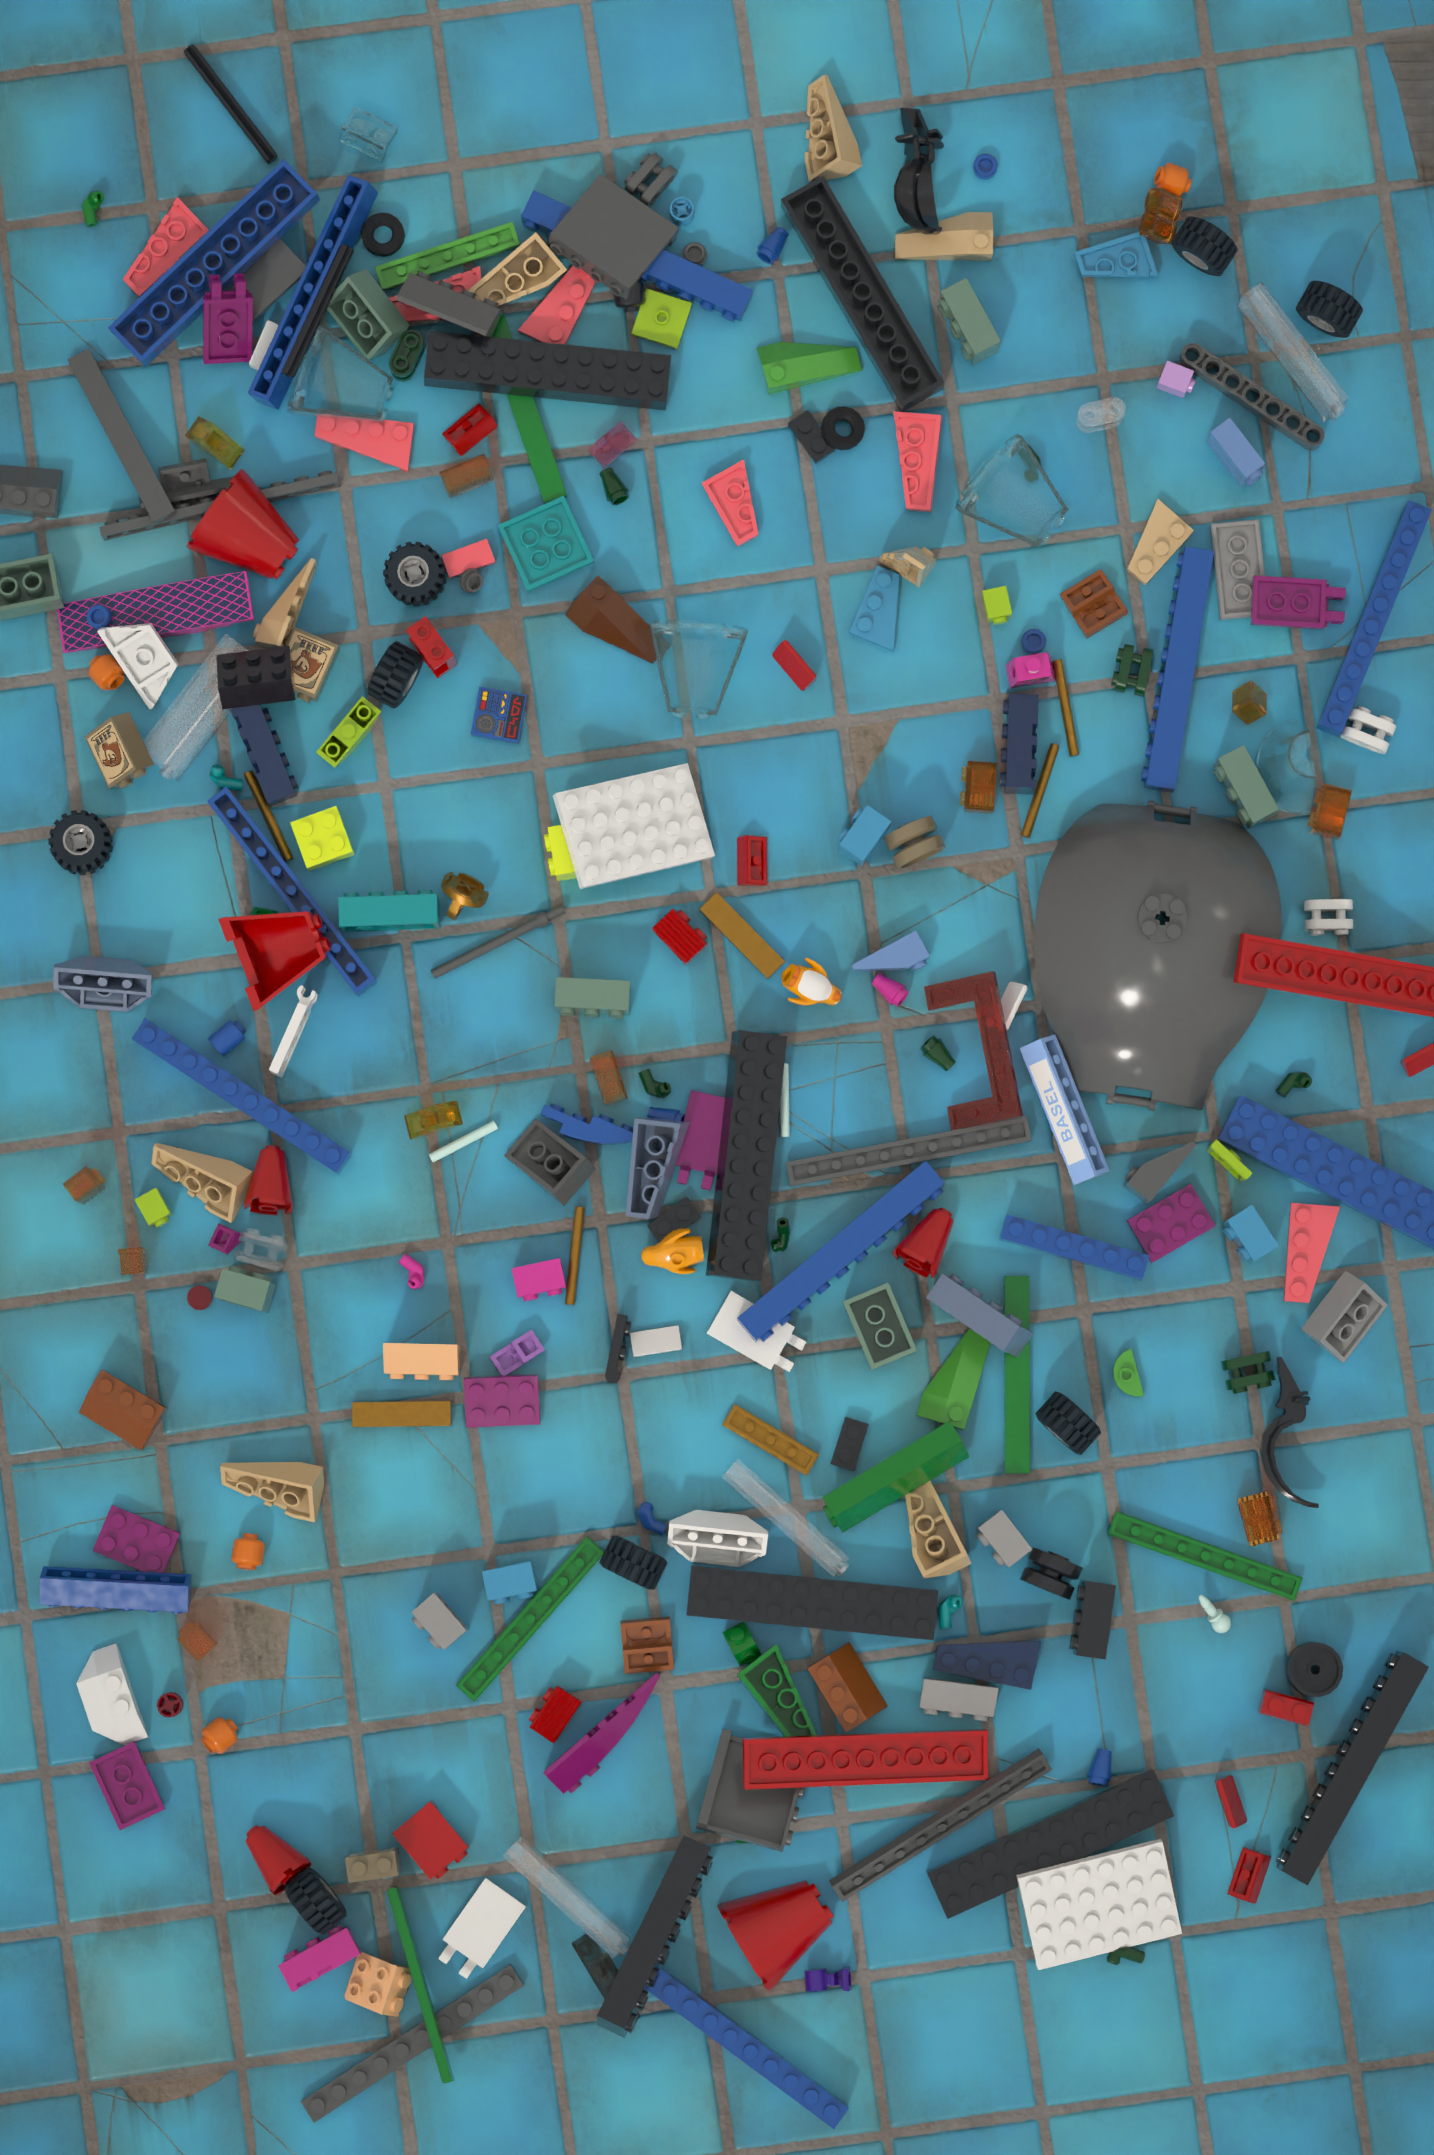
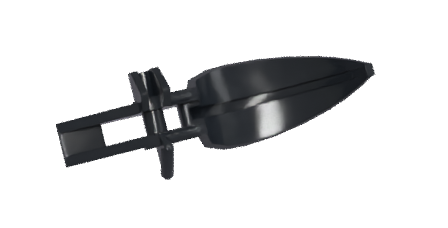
M900 108L904 134L896 136L895 140L897 143H905L904 155H907L905 165L899 171L894 185L895 204L898 213L905 223L923 234L936 235L942 231V227H939L936 214L931 164L935 159L934 149H942L944 147V143L941 141L943 134L938 129H928L920 109Z
M1276 1357L1280 1393L1275 1407L1282 1408L1283 1413L1272 1420L1262 1434L1260 1455L1264 1471L1270 1482L1285 1497L1307 1507L1319 1508L1318 1503L1306 1501L1295 1495L1284 1483L1276 1466L1274 1456L1276 1439L1283 1429L1292 1424L1301 1423L1305 1419L1306 1405H1309L1310 1401L1309 1396H1303L1308 1395V1391L1299 1390L1283 1358Z

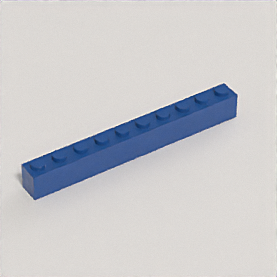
M348 175L248 391V394L258 403L277 410L280 408L293 379L285 376L282 373V369L340 246L347 245L353 249L377 197L378 192L367 181Z
M533 190L523 210L521 220L529 230L535 232L541 230L549 238L551 232L572 207ZM666 250L661 252L639 279L644 282L647 279L655 282V286L663 291L668 292L670 289L677 292V296L685 301L690 302L692 299L699 302L701 308L710 312L714 309L722 313L721 316L732 322L735 319L741 322L753 297L752 289Z
M1410 500L1406 504L1316 727L1317 729L1336 737L1342 734L1432 509Z
M1185 546L1183 553L1179 552L1176 567H1181L1179 577L1175 576L1172 589L1177 591L1176 598L1171 600L1169 614L1173 615L1172 623L1167 624L1165 638L1169 639L1168 647H1163L1161 662H1165L1164 671H1159L1157 686H1161L1160 695H1155L1153 709L1157 710L1156 719H1151L1149 733L1153 734L1152 743L1147 742L1145 757L1149 758L1148 767L1143 766L1141 781H1145L1144 788L1173 793L1176 787L1214 551Z
M225 787L207 801L290 910L292 912L309 911L313 915L318 914L323 925L320 929L323 937H327L331 945V950L327 952V957L355 994L359 997L376 984L377 981L230 790Z
M146 1018L131 1038L338 1175L352 1154Z
M927 1161L922 1163L737 1317V1321L755 1342H758L760 1339L762 1342H765L774 1334L772 1331L774 1327L778 1324L784 1326L793 1318L791 1313L797 1308L802 1311L812 1302L810 1297L816 1292L819 1295L825 1292L831 1286L828 1283L835 1276L838 1279L843 1277L850 1270L847 1266L853 1261H856L857 1264L868 1256L866 1251L874 1245L876 1248L887 1240L885 1235L893 1229L896 1232L906 1224L904 1219L910 1214L916 1216L925 1208L923 1205L925 1201L929 1198L933 1201L944 1192L941 1188L945 1182Z
M659 1965L658 1980L654 1988L649 1987L647 1991L835 2129L849 2109L847 2104Z

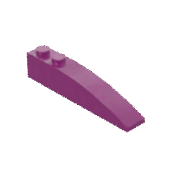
M657 1672L544 1770L543 1773L563 1794L567 1790L570 1794L582 1785L579 1780L587 1774L591 1777L601 1768L598 1763L621 1740L646 1704L660 1677Z

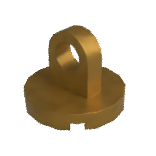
M449 872L445 874L441 882L442 891L453 900L446 916L456 920L464 906L480 908L485 905L489 893L483 890L484 886L480 881L464 873H459L456 876L453 875L454 872Z

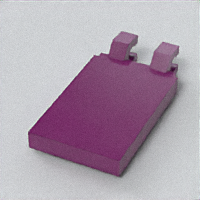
M243 273L234 274V291H221L219 274L209 275L210 292H205V295H203L204 364L250 362L252 357L253 297L252 293L246 290V281Z
M1254 575L1252 578L1250 625L1324 629L1327 627V623L1342 624L1345 620V612L1328 611V599L1343 600L1346 596V588L1329 587V584H1326L1327 580Z
M691 1090L684 1122H690L676 1163V1166L680 1167L677 1183L687 1185L690 1169L704 1172L701 1189L711 1191L714 1175H717L725 1098Z

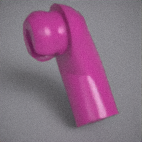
M405 1253L400 1259L399 1264L409 1270V1287L418 1289L423 1286L425 1281L424 1268Z

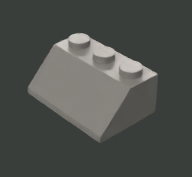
M1344 1271L1316 1310L1307 1319L1301 1330L1319 1346L1344 1363L1388 1304L1365 1282Z
M922 1677L919 1708H924L923 1713L938 1715L940 1710L948 1711V1716L963 1718L964 1713L972 1714L974 1720L988 1721V1717H994L998 1688L995 1686Z

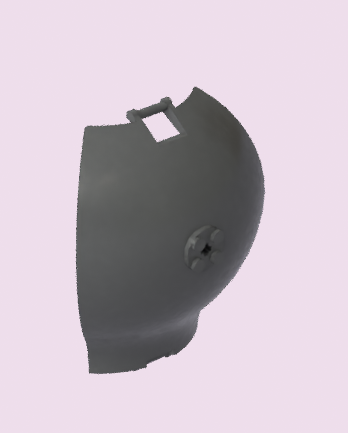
M1148 800L1147 806L1100 804L1082 815L1064 834L1049 860L1039 890L1034 927V953L1038 986L1044 1010L1053 1035L1055 1034L1078 1092L1106 1094V1104L1109 1105L1120 1103L1148 1107L1149 1110L1155 1111L1156 1102L1202 1110L1207 1090L1215 1072L1251 1025L1268 990L1267 988L1233 983L1240 934L1245 933L1279 940L1281 938V902L1276 877L1262 847L1239 823L1198 814L1197 807L1191 806L1189 809L1154 804L1155 801ZM1154 813L1189 818V825L1154 820ZM1160 914H1163L1168 922L1165 921L1164 925H1160L1159 920H1156L1155 916L1159 917ZM1117 1086L1151 1091L1150 1098L1119 1094L1115 1093V1088Z

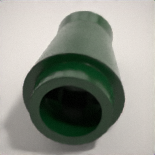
M606 468L600 472L599 475L602 479L607 501L611 502L612 505H619L629 498V489L616 475L613 468Z
M934 1035L920 1048L923 1051V1056L945 1071H948L956 1063L940 1038L937 1039Z

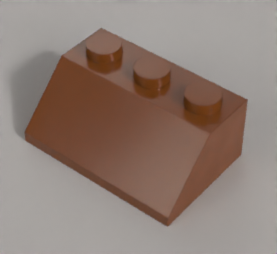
M101 1370L89 1389L79 1413L142 1451L168 1408L109 1372Z
M850 1642L807 1667L845 1732L855 1728L888 1706Z

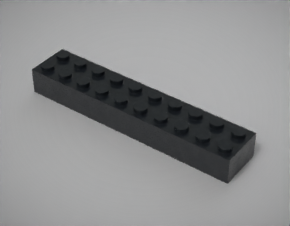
M824 176L782 198V210L900 412L906 411L943 390L944 381Z
M429 331L424 386L666 410L671 355Z
M744 1030L732 1032L706 1276L761 1281L787 1036Z
M691 1566L687 1615L934 1640L938 1590Z
M1396 1651L1395 1654L1391 1653L1384 1664L1387 1667L1384 1675H1378L1372 1686L1375 1691L1371 1697L1367 1696L1360 1708L1363 1712L1360 1718H1355L1348 1729L1351 1732L1347 1741L1342 1740L1338 1746L1336 1753L1339 1755L1335 1763L1331 1761L1324 1772V1775L1327 1776L1323 1784L1318 1783L1312 1794L1315 1799L1311 1806L1306 1805L1300 1815V1818L1303 1819L1300 1826L1292 1829L1288 1840L1291 1841L1286 1850L1282 1848L1276 1858V1862H1278L1276 1868L1307 1886L1429 1666L1404 1652Z
M1150 1769L929 1869L926 1873L947 1919L1019 1887L1016 1875L1081 1859L1174 1817V1814L1154 1770Z

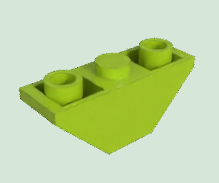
M362 696L316 753L336 768L355 751L368 735L381 711Z

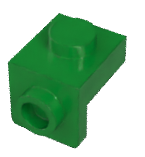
M744 1621L722 1632L739 1666L751 1663L761 1655Z

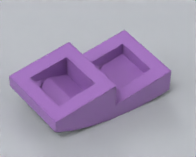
M531 1329L491 1355L489 1359L500 1376H507L545 1351V1349Z

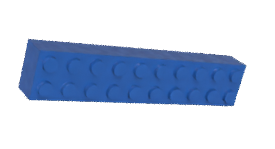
M283 159L121 314L108 329L144 367H147L203 313V295H205V292H210L209 275L219 274L221 291H226L234 282V274H244L320 201L318 194Z
M1242 1095L1237 1097L1217 1138L1221 1144L1434 1250V1191Z

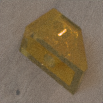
M199 416L185 435L197 447L229 469H232L244 452L240 445L214 423Z
M457 1101L435 1104L404 1116L410 1139L449 1130L463 1124Z

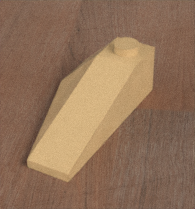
M824 74L808 85L807 115L810 116V129L806 130V138L809 139V150L805 152V165L809 182L821 176H824L825 180L846 177L862 166L858 143L828 75Z
M967 212L938 221L942 231L936 235H926L917 229L895 234V259L992 261V212Z
M535 232L468 291L475 293V299L484 302V299L487 298L499 303L498 306L549 286L567 271V268L544 239Z
M915 546L882 553L879 557V562L920 588L936 564V559L933 558L934 554L927 548L922 547L919 549Z
M311 558L265 615L262 623H257L253 637L256 638L255 642L258 646L274 648L286 645L292 629L296 625L316 570L317 562L315 559Z
M160 1143L154 1144L152 1165L173 1182H180L188 1189L187 1194L192 1198L197 1196L206 1204L204 1208L210 1213L230 1223L235 1220L245 1200L253 1171L230 1160Z
M303 1462L221 1463L222 1485L248 1497L252 1495L265 1500V1505L269 1507L272 1505L278 1506L286 1510L284 1514L292 1518L310 1522L317 1520L324 1489L323 1467Z
M931 1481L905 1495L912 1554L923 1578L950 1575L972 1564Z

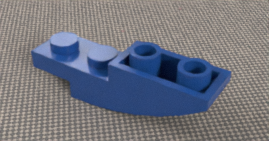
M551 1103L550 1107L544 1105L540 1113L541 1116L562 1124L559 1134L574 1140L604 1145L632 1142L633 1127L622 1124L621 1127L612 1124L614 1119L600 1114L599 1117L593 1115L590 1124L586 1123L587 1118L576 1113L573 1116H569L563 1113L564 1108Z

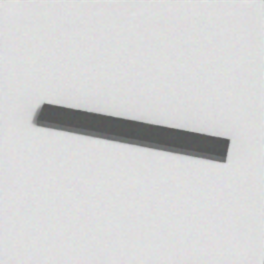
M87 349L67 359L154 525L176 514L90 350Z

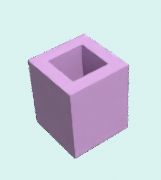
M1167 361L1157 389L1184 398L1186 392L1191 393L1196 379L1192 378L1194 371Z

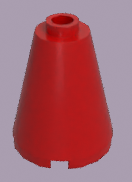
M267 1145L265 1149L260 1150L244 1200V1209L250 1207V1212L262 1215H277L279 1210H284V1214L292 1212L293 1201L285 1152L280 1150L279 1146Z
M939 1208V1210L933 1209L893 1250L894 1257L897 1260L899 1257L905 1260L903 1265L914 1273L923 1277H928L931 1274V1278H934L938 1272L954 1220L951 1218L952 1214L944 1208Z
M256 1825L247 1832L245 1842L269 1890L274 1895L284 1892V1886L307 1867H311V1863L305 1855L266 1826L259 1827Z

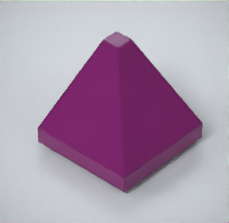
M218 1223L208 1246L228 1255L245 1236Z

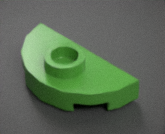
M1131 1348L1123 1352L1116 1359L1113 1367V1379L1117 1387L1125 1394L1139 1397L1144 1396Z

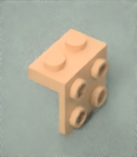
M361 1952L356 1958L344 1997L352 2003L379 2014L398 2017L404 2005L407 1989L411 1984L410 1969L407 1966L392 1964Z

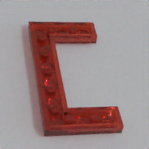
M991 971L925 986L928 1011L969 1002L975 1003L992 1097L947 1107L951 1131L1023 1116L996 972Z

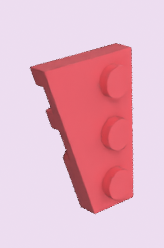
M744 460L702 482L705 492L737 547L758 536Z

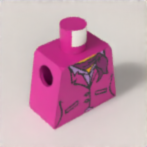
M1048 652L1016 657L1006 664L1010 689L1056 681L1052 658Z

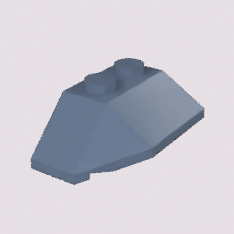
M80 956L54 965L53 989L58 993L60 992L79 1008L129 1012L143 1001L151 998L152 973L133 960Z

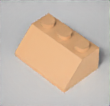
M383 1343L384 1374H390V1379H404V1375H414L415 1380H429V1375H439V1380H454V1376H459L460 1346L455 1344Z

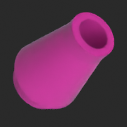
M881 973L872 982V985L876 987L890 1005L894 1004L896 1007H899L909 994V991L905 989V985Z

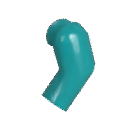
M215 764L211 767L210 779L220 789L227 787L229 790L242 791V779L228 778L224 773L222 765Z
M954 1594L947 1596L938 1606L940 1629L952 1628L951 1615L958 1608H961L963 1604L960 1596Z

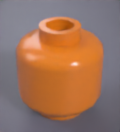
M1166 163L1164 166H1160L1154 177V184L1158 192L1174 198L1180 197L1183 192L1187 193L1192 182L1189 178L1188 170L1173 163Z
M98 655L90 662L89 677L102 690H115L121 686L125 678V672L112 655Z
M243 1533V1538L234 1540L231 1560L237 1564L236 1568L256 1570V1567L263 1564L265 1543L257 1540L258 1535Z
M217 1717L202 1729L203 1737L201 1742L210 1753L223 1754L237 1742L236 1731L238 1728L231 1719L225 1720Z

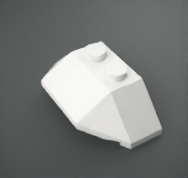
M694 1510L670 1520L667 1544L674 1547L678 1553L690 1562L741 1567L759 1556L766 1555L768 1531L746 1515Z
M117 1643L93 1651L76 1683L92 1731L123 1745L149 1737Z

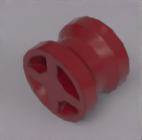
M165 1693L158 1699L157 1709L164 1717L177 1716L183 1709V1699L177 1693Z

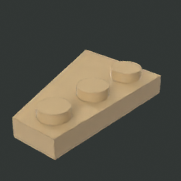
M1157 499L1127 570L1142 584L1146 585L1191 536L1194 530L1163 502Z

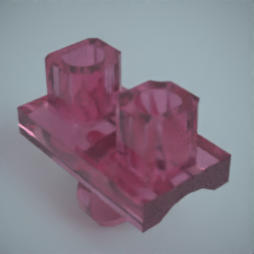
M620 421L595 442L588 451L605 468L637 439Z

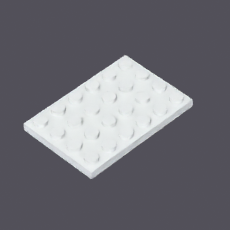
M688 763L558 792L553 795L580 889L702 861L715 856Z
M1161 1839L1016 1875L1038 1970L1112 1952L1118 1948L1132 1947L1182 1934Z

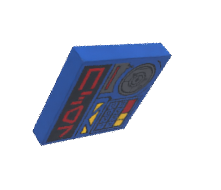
M479 687L471 736L519 744L528 696Z

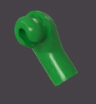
M101 191L91 192L82 203L87 227L98 225L95 212L104 200V195Z

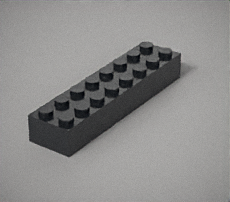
M683 1836L597 2014L598 2026L625 2038L627 2032H633L638 2021L636 2013L638 2009H644L649 1998L647 1990L649 1987L654 1988L658 1980V1967L660 1964L664 1966L669 1957L670 1942L675 1943L680 1934L681 1924L679 1923L681 1919L686 1921L691 1911L692 1902L690 1900L692 1897L697 1898L702 1888V1875L707 1876L712 1867L713 1857L711 1856L710 1847L687 1836Z

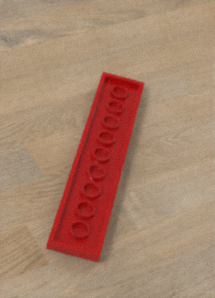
M1240 934L1233 983L1434 1018V967L1251 934Z
M986 1729L742 1738L743 1789L745 1790L988 1780V1730Z

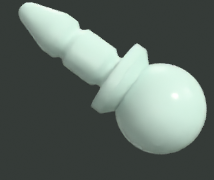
M1199 1595L1200 1604L1207 1612V1620L1211 1622L1213 1630L1217 1633L1227 1632L1231 1627L1230 1618L1223 1614L1220 1608L1216 1609L1208 1598Z

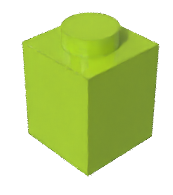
M1001 586L982 591L981 597L987 623L993 622L994 625L1007 623L1008 619L1012 617L1007 587Z
M157 1188L135 1199L146 1222L151 1227L154 1225L156 1228L168 1223V1217L173 1215Z

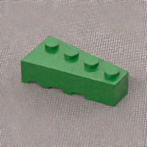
M777 1644L773 1645L736 1674L783 1737L817 1735Z

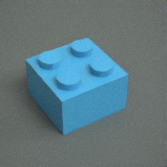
M869 805L864 810L860 807L852 818L851 823L853 826L850 830L846 827L839 836L837 842L839 843L838 851L863 867L890 829L892 821Z
M1252 1204L1223 1223L1225 1228L1222 1230L1230 1242L1232 1240L1235 1241L1239 1247L1236 1249V1252L1243 1262L1248 1261L1251 1264L1279 1246Z
M533 1561L482 1571L487 1600H493L494 1605L509 1602V1596L518 1595V1599L533 1597V1591L538 1590Z

